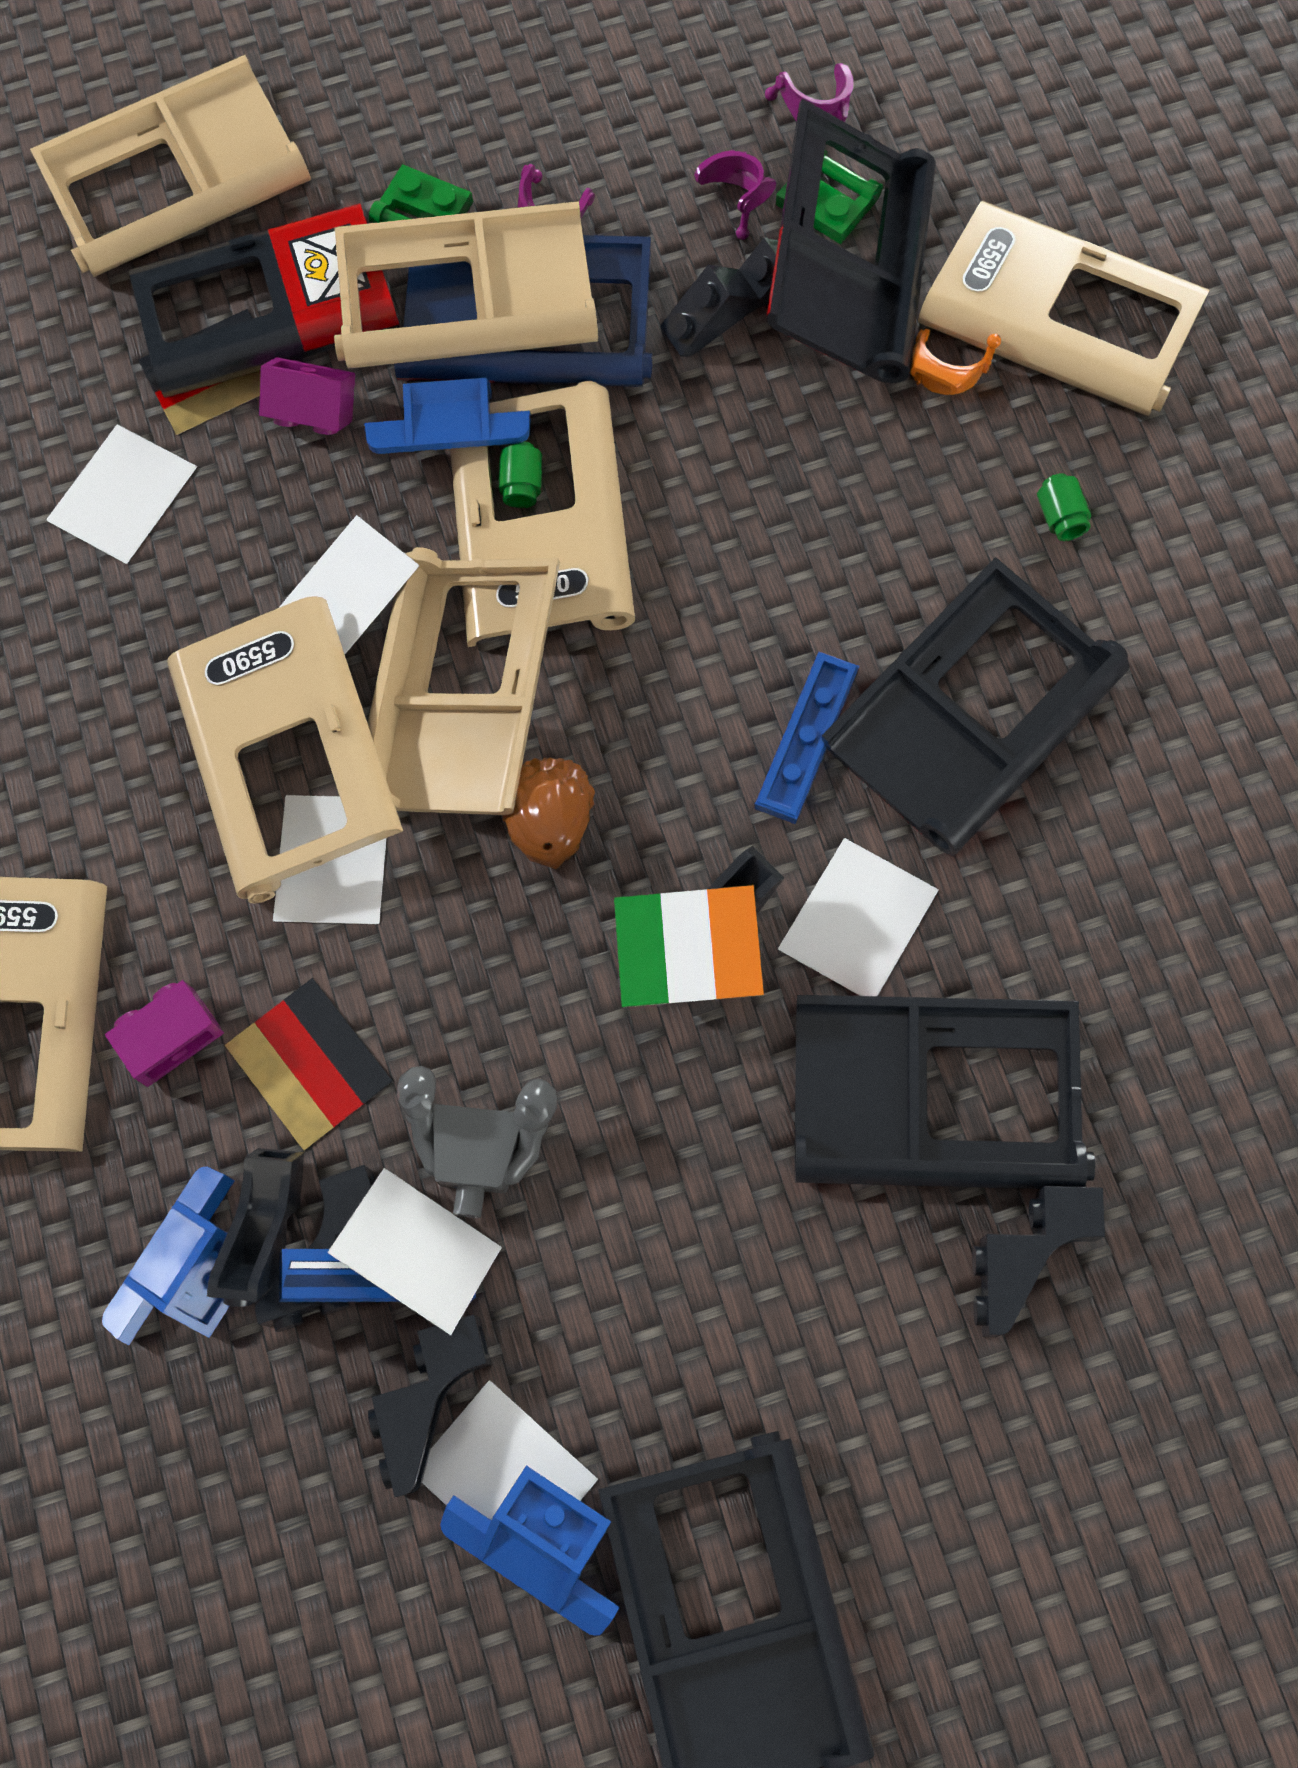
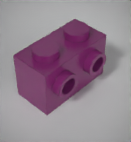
M276 357L261 365L259 416L273 418V422L280 426L294 427L298 424L313 426V431L319 434H336L352 422L355 373Z
M181 980L179 983H170L159 989L154 994L153 1001L139 1011L132 1010L119 1017L114 1023V1028L104 1035L132 1077L146 1087H149L223 1035L224 1031L196 990L184 980Z

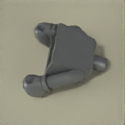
M424 1066L411 1067L400 1076L396 1096L406 1114L407 1121L411 1124L413 1143L426 1173L435 1177V1181L440 1186L456 1188L453 1215L481 1218L484 1192L506 1193L509 1185L519 1183L538 1160L542 1137L547 1132L548 1123L553 1118L557 1109L556 1090L547 1081L540 1078L528 1081L518 1095L514 1112L434 1104L433 1108L436 1093L434 1073Z

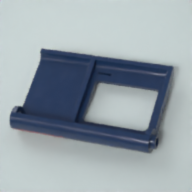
M583 235L589 282L629 284L632 287L630 339L627 351L610 353L515 350L394 364L396 379L403 381H448L487 378L490 383L578 385L581 382L593 381L601 386L643 387L644 379L652 378V353H646L651 237ZM461 261L409 267L403 327L477 320L473 275L470 263Z

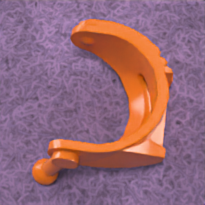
M921 329L916 337V344L912 352L910 374L914 376L917 385L922 384L931 392L944 395L962 393L972 388L978 382L982 373L986 374L988 372L995 349L1001 344V337L998 334L988 336L986 353L978 363L969 366H954L940 361L929 352L925 344L930 335V330Z

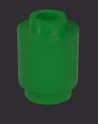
M526 441L519 444H510L500 452L499 492L503 495V502L510 507L528 508L534 506L537 502V497L541 494L542 453L537 448H534L533 444Z
M1064 473L1048 477L1038 490L1037 498L1050 532L1056 534L1059 541H1069L1084 535L1091 527L1089 522L1091 512L1077 477L1067 476Z

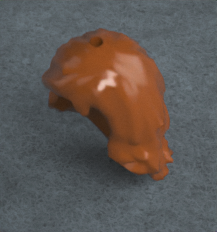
M544 757L542 760L533 758L526 761L521 768L514 811L512 814L502 815V820L507 824L511 841L525 854L529 861L557 869L565 860L570 859L579 850L581 839L590 821L589 810L594 805L595 790L589 784L586 772L583 771L579 764L573 763L572 760L554 759L551 757L547 759Z

